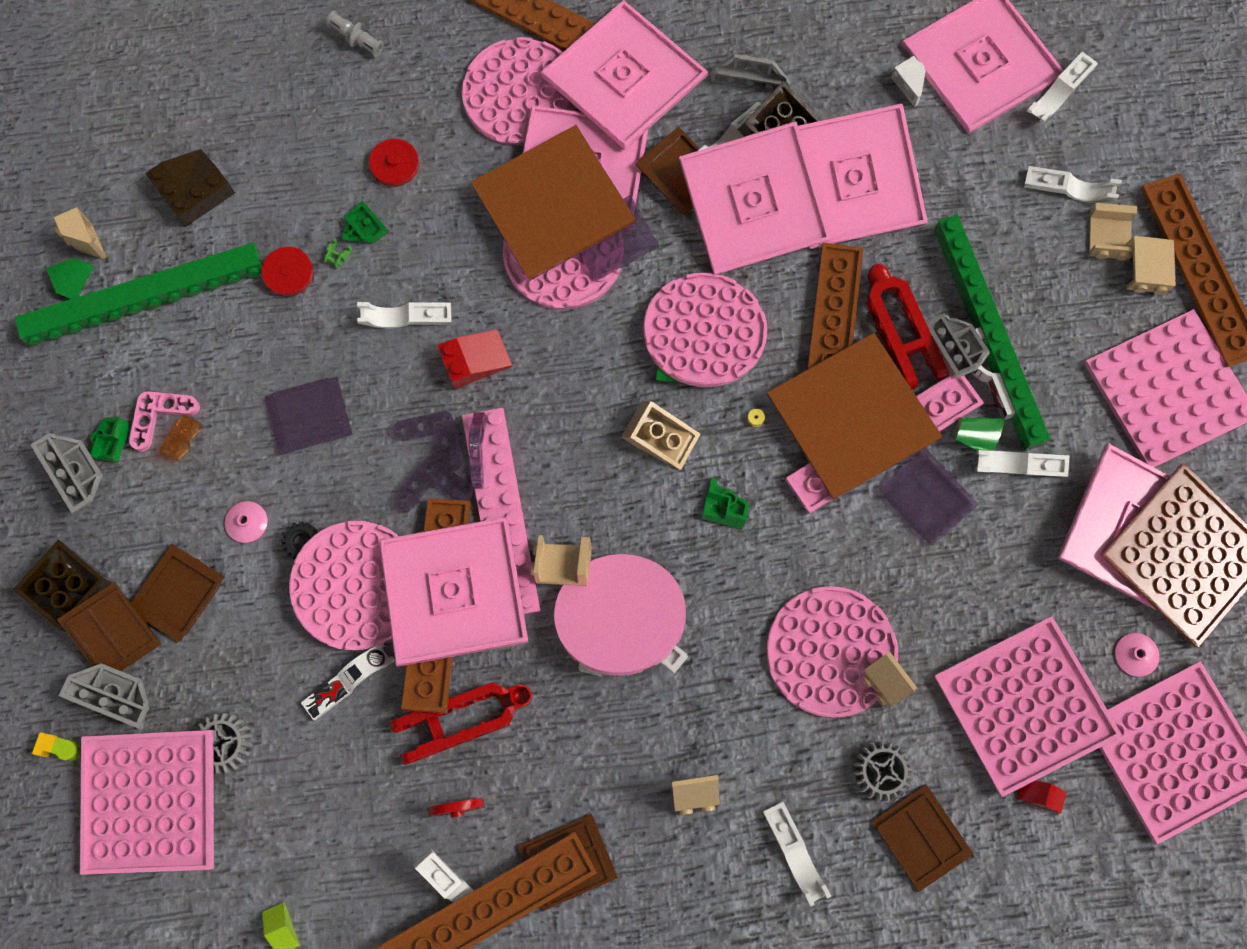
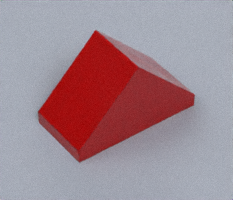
M1035 780L1019 788L1016 799L1061 814L1067 792L1053 784Z

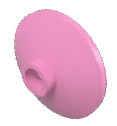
M244 501L234 505L228 511L225 518V529L228 535L240 543H250L259 539L264 534L268 524L265 510L257 503L251 501ZM247 517V522L241 524V519Z
M1131 633L1122 637L1116 644L1115 660L1120 669L1126 674L1134 677H1143L1156 669L1159 663V651L1156 644L1148 636L1140 633ZM1137 650L1142 651V658L1137 656Z

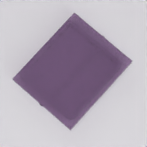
M631 195L623 200L635 217L636 223L579 254L594 281L660 247Z
M338 377L317 380L265 396L279 455L352 435Z
M927 449L923 450L905 467L901 468L896 475L879 489L887 501L931 546L953 527L957 526V523L979 505Z

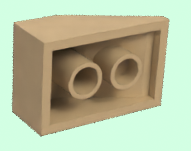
M641 401L621 438L640 450L681 470L700 433L652 401Z
M718 775L674 781L670 784L674 812L679 811L680 815L692 814L695 808H702V812L715 810V805H720Z

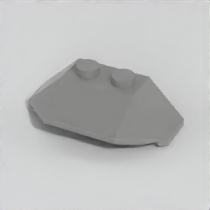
M733 54L713 67L711 72V82L771 93L783 81L790 86L789 79L775 61L767 58L750 57L746 54Z
M945 314L925 321L951 378H959L976 371L990 354L972 324L959 319L949 318Z
M48 433L31 444V447L72 514L92 502L103 474L82 441Z
M104 664L68 675L59 694L64 699L139 729L150 708L142 679Z

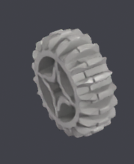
M223 713L221 717L219 714H214L213 720L209 717L205 718L207 725L200 723L198 726L201 731L214 730L213 751H216L218 757L221 758V762L213 760V771L215 770L216 774H221L222 771L230 773L231 767L237 770L239 768L237 762L241 764L246 762L242 756H250V752L246 751V747L253 746L252 743L247 742L248 739L252 738V734H245L249 727H242L244 723L242 719L237 720L235 715L229 717L227 713ZM223 726H230L237 736L228 737L226 731L223 730ZM222 740L228 741L225 742V744H222V747L216 746L222 743ZM234 745H237L236 751H235L234 754L231 756V755H230V750H231V748H232Z
M878 741L877 748L874 743H870V751L865 747L862 748L865 756L860 754L856 756L861 763H853L855 768H860L859 771L853 772V776L860 775L861 778L855 781V784H864L860 792L863 793L868 789L867 798L869 799L876 794V802H880L882 796L885 803L890 801V796L894 801L898 800L897 793L901 796L906 794L902 787L905 789L911 788L906 780H914L913 776L908 775V772H913L914 768H907V764L911 763L912 760L903 759L907 752L903 751L899 754V745H896L892 750L891 742H887L885 748L882 741ZM876 753L888 754L887 759L883 763L870 760ZM894 759L899 764L900 777L893 771ZM866 766L874 773L873 784L867 778ZM886 766L888 775L881 777L879 768ZM885 780L897 784L888 791L878 789Z

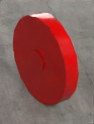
M396 138L387 139L377 144L371 151L369 166L374 178L383 185L391 187L402 186L410 182L417 174L419 158L413 145L407 141Z
M290 246L278 248L271 252L264 260L261 269L262 279L269 290L276 295L285 297L295 296L305 291L311 284L314 275L313 264L307 254L299 248Z
M484 798L435 805L427 808L428 817L450 815L451 818L464 816V812L485 808Z

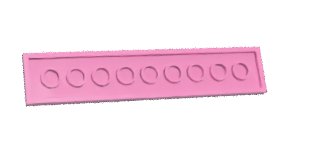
M948 376L916 396L939 432L957 422L959 417H965L984 404L965 376L959 378ZM810 463L785 479L808 514L813 513L833 500Z
M497 408L462 415L480 521L508 518L524 615L541 612L535 577L531 575L532 561L504 409Z

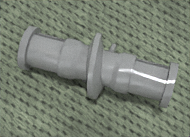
M335 10L328 15L325 23L326 26L333 27L345 36L344 41L349 43L351 47L359 45L370 51L374 57L381 53L384 42L378 41L366 31H362L361 22L353 25L349 20L339 16Z

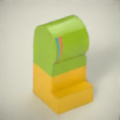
M40 732L32 754L48 757L50 753H53L62 760L75 761L81 756V745L72 740Z

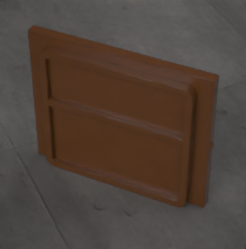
M678 126L637 161L635 165L685 217L694 208L679 157L696 152L699 148Z
M171 544L131 603L141 617L151 624L152 627H156L180 643L184 636L190 632L214 597L225 577L200 562L199 559L192 557Z
M115 581L57 618L58 622L92 666L104 664L122 671L162 644Z
M927 784L902 801L897 802L896 805L871 821L917 892L922 891L974 855Z
M592 814L517 846L524 862L576 832L597 871L595 875L542 905L543 911L618 878L607 852L606 844L603 842Z

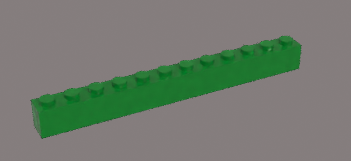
M957 214L940 219L934 229L935 235L970 321L975 329L981 327L985 338L982 341L990 353L986 358L992 373H1000L1012 402L1015 414L1010 419L1023 451L1044 446L1051 438L960 218Z
M254 242L15 316L19 337L28 346L39 345L42 341L58 339L68 333H78L84 328L97 327L103 322L119 320L122 316L129 314H138L144 309L157 308L161 304L176 302L189 295L195 296L208 289H218L221 285L227 283L233 284L243 278L256 277L262 273L261 269L263 266L259 250Z

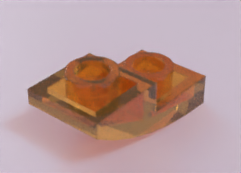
M183 415L170 431L160 449V453L178 462L191 448L189 442L202 429L201 423Z

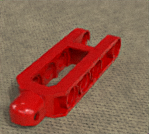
M874 264L869 269L867 275L872 290L866 304L889 356L911 389L918 387V379L908 357L917 353H922L936 381L947 377L945 363L908 282L895 276L891 277L885 265ZM888 289L898 295L903 306L902 311L906 313L911 324L910 329L914 331L917 340L902 345L880 296L882 291Z
M491 682L449 698L447 714L493 696L500 699L504 710L499 718L487 722L482 721L476 727L459 730V733L449 737H445L439 721V717L446 715L443 713L413 712L392 720L389 723L393 733L402 732L428 722L434 738L433 741L417 746V749L400 754L403 765L419 761L509 726L516 710L526 707L531 703L533 698L532 691L529 687L522 684L506 689Z

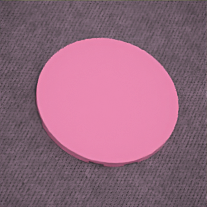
M517 37V39L508 41L501 40L481 51L467 68V73L462 83L463 105L474 127L484 136L495 142L509 146H524L532 105L576 111L577 107L541 77L540 74L544 68L563 52L545 41L541 42L527 37Z
M618 232L529 281L506 241H503L504 266L514 287L530 301L553 309L578 308L600 298L616 281L624 259L623 238L621 232Z
M693 273L668 282L651 299L645 312L643 335L651 358L667 375L692 386L717 387L740 379L756 365L766 344L767 322L764 311H762L756 297L748 289L737 284V281L723 275H714V273Z
M348 521L331 525L321 530L303 546L294 561L289 581V594L298 620L313 637L331 647L352 651L371 649L392 639L379 540L398 537L396 533L375 523Z
M616 554L590 561L588 586H562L555 604L554 620L557 635L564 649L575 661L577 660L586 666L587 669L597 673L625 676L643 672L644 669L653 665L656 666L670 655V652L679 643L685 628L686 606L680 586L662 566L640 556Z
M818 587L798 594L779 611L767 637L766 657L768 668L780 692L798 708L821 717H847L864 711L878 701L876 698L877 693L873 687L869 688L862 679L864 675L861 672L889 651L898 662L896 636L884 612L867 599L866 596L843 587Z

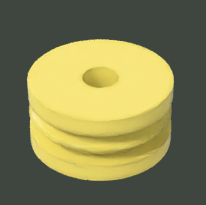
M753 409L748 414V423L753 427H759L763 424L765 415L762 410Z

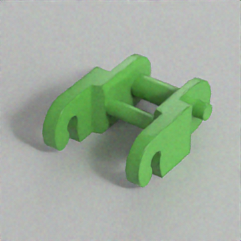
M334 238L333 243H330L326 249L327 254L324 255V262L330 261L338 268L342 265V261L345 262L352 247L348 246V251L345 250L340 254L334 251L337 245V239ZM332 254L339 256L338 259L332 258Z

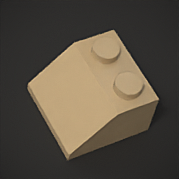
M77 207L54 217L57 224L54 226L60 237L64 238L68 246L72 245L77 251L100 259L107 258L93 225Z
M890 651L861 672L864 675L862 679L869 688L873 687L877 693V700L882 706L886 705L888 708L917 689Z

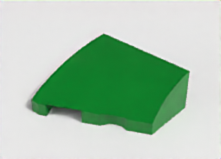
M104 417L97 430L88 438L91 440V443L87 450L92 458L96 461L119 462L131 424L120 417Z
M959 417L949 436L975 450L994 451L1002 433L1005 419L1002 417Z
M712 477L701 518L742 530L747 520L750 503L743 498L737 497L731 489L725 490L717 484L718 480Z

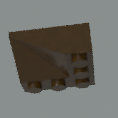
M783 81L737 130L746 137L795 121L800 126L822 120Z
M202 149L163 161L145 173L185 227L235 194L229 182Z
M58 539L12 590L55 627L66 632L57 618L113 582Z

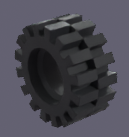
M299 521V524L292 523V527L287 526L285 528L287 532L282 533L283 539L280 540L283 544L281 546L282 550L285 551L284 553L295 560L300 552L294 546L295 538L305 534L310 540L319 531L307 522Z

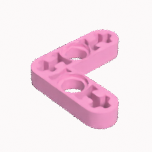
M159 392L141 393L137 399L129 439L130 445L136 451H147L152 444L158 413L194 416L200 410L199 402L189 395ZM150 398L153 402L149 403L147 407L144 402ZM168 399H173L174 405L170 409H165L164 402ZM191 402L194 405L193 407H189L188 410L184 406H180V403L182 405H189V403ZM143 417H149V424L141 427L139 424L140 420ZM142 437V439H144L145 442L141 443L139 446L136 442L141 440Z

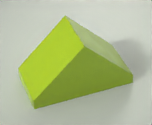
M285 902L262 912L264 936L273 949H294L300 946Z

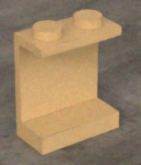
M1095 203L1090 210L1089 256H1095L1098 259L1116 258L1119 261L1131 259L1133 247H1125V244L1131 239V220L1137 214V206Z
M1141 236L1132 237L1125 244V247H1133L1134 280L1126 285V289L1134 290L1136 293L1154 292L1156 295L1166 294L1175 287L1174 240Z
M539 535L538 543H534L533 554L536 556L535 562L531 563V575H534L536 583L588 586L592 552L590 537H581V544L578 546L545 544L543 535Z

